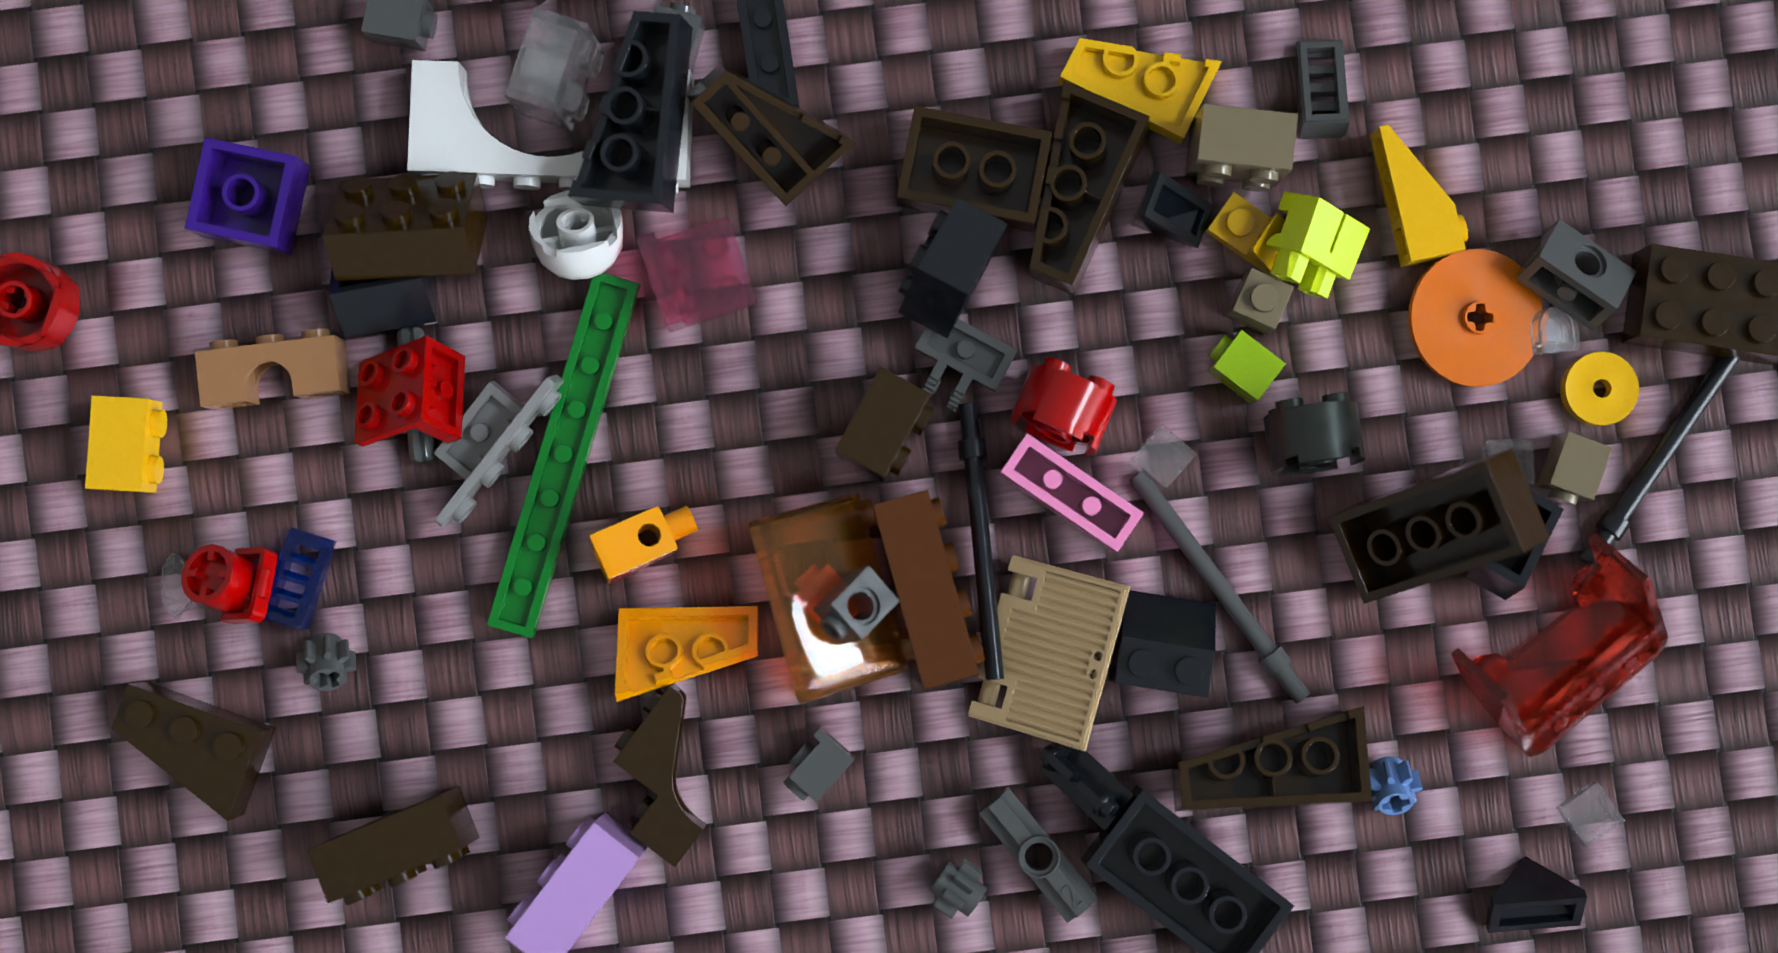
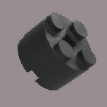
M1350 392L1327 394L1322 396V402L1304 405L1303 398L1280 400L1275 402L1276 408L1269 410L1268 415L1263 418L1271 472L1274 475H1278L1284 468L1286 475L1338 469L1337 459L1349 457L1350 465L1358 464L1366 459L1357 403L1351 401Z

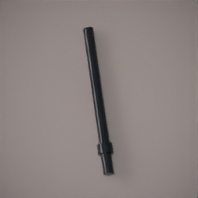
M1734 357L1717 358L1612 511L1606 510L1596 524L1599 530L1579 557L1583 563L1595 568L1614 540H1621L1630 527L1629 518L1740 359Z
M977 403L959 404L962 440L958 441L959 460L964 461L982 648L985 658L986 681L1004 679L982 461V459L987 458L985 439L980 438Z

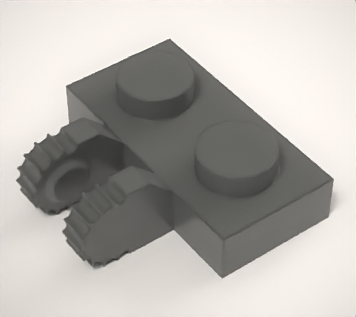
M960 319L956 322L948 339L925 327L914 347V350L937 361L923 387V390L931 395L937 391L941 383L940 378L946 367L962 375L957 387L952 389L947 399L948 404L946 408L953 412L956 411L972 380L996 392L1018 351Z

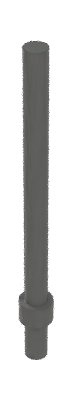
M1145 470L1130 479L1131 484L1260 655L1261 659L1258 662L1269 677L1274 675L1295 704L1305 699L1310 694V691L1289 665L1292 661L1281 645L1277 647L1274 645Z

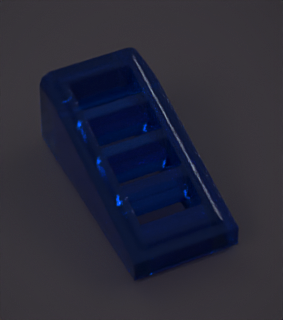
M290 527L277 560L271 597L265 617L266 620L299 630L309 629L337 541ZM298 544L320 551L318 558L314 559L295 553ZM292 562L312 568L310 577L290 571ZM286 580L306 586L304 593L300 594L284 589ZM280 599L299 604L297 611L293 612L278 607Z

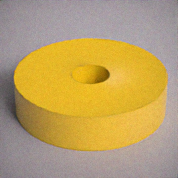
M1594 352L1579 357L1567 367L1560 383V396L1566 411L1574 419L1589 426H1605L1619 422L1630 414L1638 400L1639 382L1634 369L1625 359L1610 352ZM1596 381L1602 382L1605 386L1606 391L1602 398L1595 395L1593 391V385Z

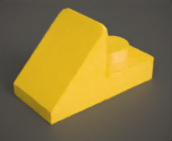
M1233 192L1205 232L1265 274L1281 280L1270 274L1278 251L1267 246L1266 243L1272 235L1281 233L1285 219L1278 213L1271 218Z

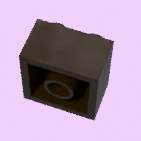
M880 366L835 449L836 454L886 481L890 473L898 477L911 454V449L905 447L906 442L912 432L919 436L922 434L933 413L934 408L927 405L931 394Z

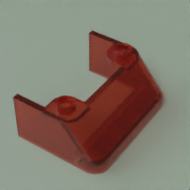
M1597 533L1592 534L1588 538L1596 562L1592 566L1589 565L1582 568L1575 575L1572 582V598L1575 604L1510 659L1506 660L1499 653H1491L1489 655H1481L1472 661L1459 648L1451 653L1467 688L1509 738L1529 757H1535L1544 753L1651 663L1662 652L1668 640V633L1650 577Z

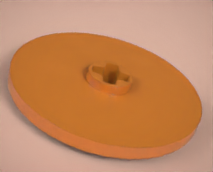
M1468 249L1441 258L1421 276L1410 299L1408 326L1416 352L1432 372L1456 385L1485 387L1510 379L1527 365L1539 345L1544 318L1540 295L1516 280L1522 269L1518 263L1495 251ZM1476 310L1477 314L1484 315V323L1475 326L1474 322L1468 321V313Z

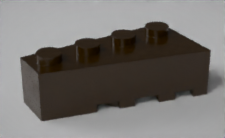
M1064 81L1062 88L1061 104L1055 126L1054 142L1045 180V190L1042 207L1040 208L1030 271L1033 279L1075 296L1150 131V116Z
M1364 706L1173 764L1172 778L1175 812L1372 801Z

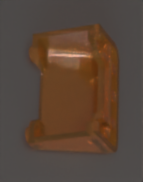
M859 492L749 521L753 544L799 704L909 671L907 662L915 660L908 633L898 634L892 609L862 640L845 644L832 639L825 633L820 625L821 618L813 610L818 602L849 571L870 566L883 581L869 531L870 527L877 526L871 500L861 501ZM849 598L847 603L848 612L856 619L858 607L856 602Z

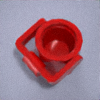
M215 544L202 546L192 553L182 570L181 585L184 594L191 601L222 613L220 621L223 623H261L267 614L278 556L276 552L263 547L236 548L235 552ZM251 559H259V562L256 563Z

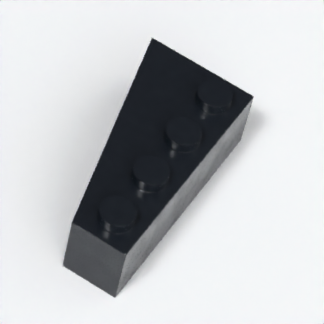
M633 12L613 68L615 71L607 95H603L598 110L600 113L591 140H587L581 157L584 160L577 180H573L568 193V197L579 204L594 207L674 212L693 31L691 25L681 14Z

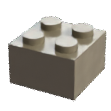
M1204 103L1191 123L1185 176L1196 177V183L1203 186L1220 187L1224 186V181L1242 183V189L1255 192L1270 191V186H1277L1292 171L1298 114Z

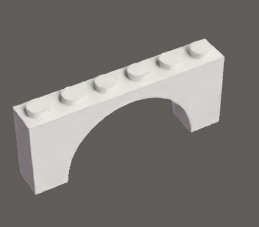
M412 60L408 172L413 176L440 175L450 171L478 173L481 188H494L495 181L513 182V188L522 190L541 189V183H559L560 190H570L573 180H577L584 160L581 157L584 151L565 156L545 157L526 154L504 145L491 136L477 118L469 96L467 71L458 61ZM688 69L686 94L694 88V78L690 69ZM687 96L685 98L675 194H678L679 188H690L693 105Z

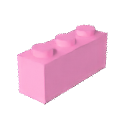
M1028 433L1022 438L998 474L1111 552L1119 551L1144 514V512Z

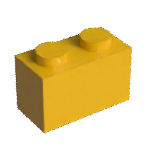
M91 396L85 489L156 493L157 484L161 483L164 475V461L159 456L160 438L165 436L167 430V414L165 410H162L163 402L148 398Z

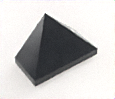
M1153 171L1131 225L1187 246L1199 248L1214 205L1165 174Z
M1525 856L1491 897L1486 921L1487 932L1495 933L1580 926L1587 901L1586 892L1581 887Z

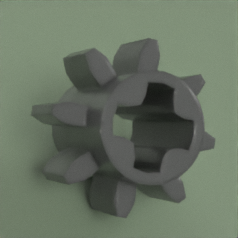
M333 633L317 634L311 637L309 641H304V652L296 653L297 673H303L305 685L310 684L313 688L320 691L335 690L348 682V672L356 671V653L349 650V640L347 639L342 640Z
M965 858L958 867L948 860L929 887V890L937 895L933 902L934 907L951 919L957 911L968 917L987 890V887L979 882L983 875L982 870Z

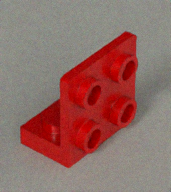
M424 336L361 361L358 372L354 443L364 447L413 428L447 444L462 439L465 356L428 336Z

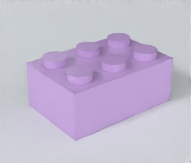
M605 812L597 820L589 816L566 842V845L572 849L569 855L565 857L561 853L556 860L554 859L537 880L536 883L542 886L543 889L539 894L532 891L509 916L507 921L513 925V928L505 938L524 953H568L648 847L632 836L630 830Z

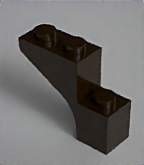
M675 684L669 686L666 691L662 688L656 689L642 708L648 713V716L638 729L631 724L614 745L621 752L613 761L658 795L655 800L647 795L635 810L631 818L637 824L630 834L673 867H676L707 825L687 807L677 786V767L687 696Z

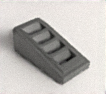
M1343 39L1297 41L1296 73L1300 139L1342 138L1346 135L1350 123ZM1332 59L1333 65L1308 66V60ZM1309 78H1333V82L1310 83ZM1334 96V101L1311 102V97Z

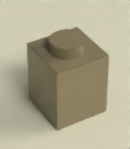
M1251 268L1242 276L1225 317L1268 335L1277 328L1294 286Z
M1569 431L1555 434L1536 486L1549 490L1548 498L1569 506H1576L1577 501L1594 500L1613 448Z

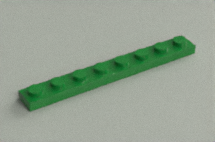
M606 273L592 277L562 375L564 383L558 389L562 397L552 409L487 622L488 626L528 638L535 637L641 285L639 283Z

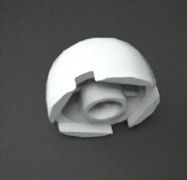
M570 190L545 199L543 201L544 209L539 211L536 217L534 211L529 217L530 239L541 264L558 277L571 280L588 279L600 275L612 267L623 248L622 214L618 208L583 206L568 197Z

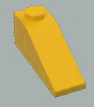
M1388 124L1379 126L1369 136L1401 268L1438 260L1464 251L1466 249L1464 242L1468 241V228L1463 215L1457 214L1455 203Z

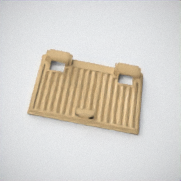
M1012 555L1008 571L1013 572L1008 592L1007 594L1001 593L997 607L1004 679L986 681L984 662H982L978 678L983 679L978 701H971L968 716L1086 751L1130 586ZM1033 577L1037 578L1032 600L1030 601L1026 600L1025 596L1030 578ZM1004 685L1007 686V691L1001 709L995 707L1000 687Z

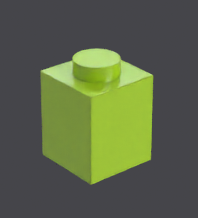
M1241 330L1232 339L1224 334L1208 355L1214 362L1207 371L1248 403L1252 404L1261 398L1286 363Z

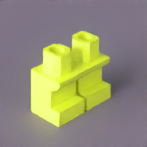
M1284 191L1278 207L1280 211L1287 214L1282 231L1272 235L1266 243L1267 246L1278 251L1270 274L1281 280L1299 284L1297 289L1307 295L1328 299L1335 277L1350 280L1370 228L1351 216L1344 214L1343 211L1320 197Z

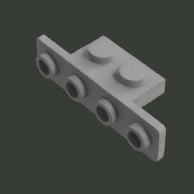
M558 375L547 377L525 406L495 381L487 384L463 415L462 439L449 444L442 442L433 453L465 479L462 486L434 520L438 525L443 527L454 521L460 524L469 516L477 505L473 497L482 485L489 488L504 471L505 466L501 464L504 457L511 449L514 452L519 451L532 436L534 431L529 426L538 414L546 416L559 402L562 395L557 390L564 383L562 378Z

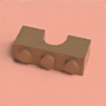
M310 329L301 332L302 339L284 341L283 334H268L255 337L256 344L238 346V340L209 342V350L194 351L200 407L220 410L260 405L258 391L260 379L267 370L275 366H283L289 372L293 396L312 399L351 394L345 339L330 335V329Z

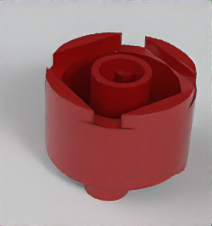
M23 253L1 255L0 345L30 352L58 348L63 344L77 323L80 312L79 286L65 271L49 262ZM23 298H26V305L21 307V301Z
M1046 357L1043 365L1031 366L1010 415V421L1016 425L1021 418L1028 423L1025 429L1026 433L1048 444L1073 452L1075 445L1079 444L1087 446L1084 455H1095L1117 404L1116 398L1112 395L1115 385L1098 376L1090 375L1088 379L1070 373L1072 369L1070 365L1052 357Z

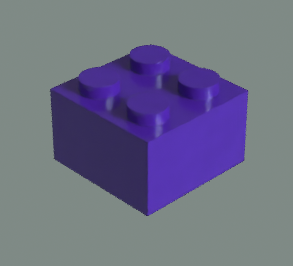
M205 137L185 229L205 238L292 255L311 166L294 155Z

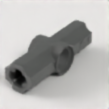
M1010 787L999 792L978 811L981 818L1020 864L1022 870L1029 875L1067 923L1085 912L1098 898V895ZM1034 843H1043L1050 847L1049 859L1040 866L1031 865L1025 860L1026 850Z

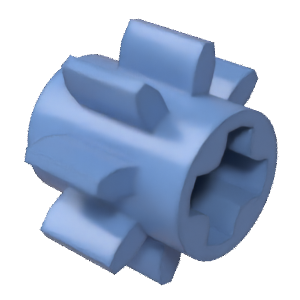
M1386 756L1375 760L1369 767L1371 797L1375 811L1380 810L1387 815H1398L1408 811L1417 802L1415 792L1421 791L1423 788L1418 770H1411L1409 761H1402L1394 756Z

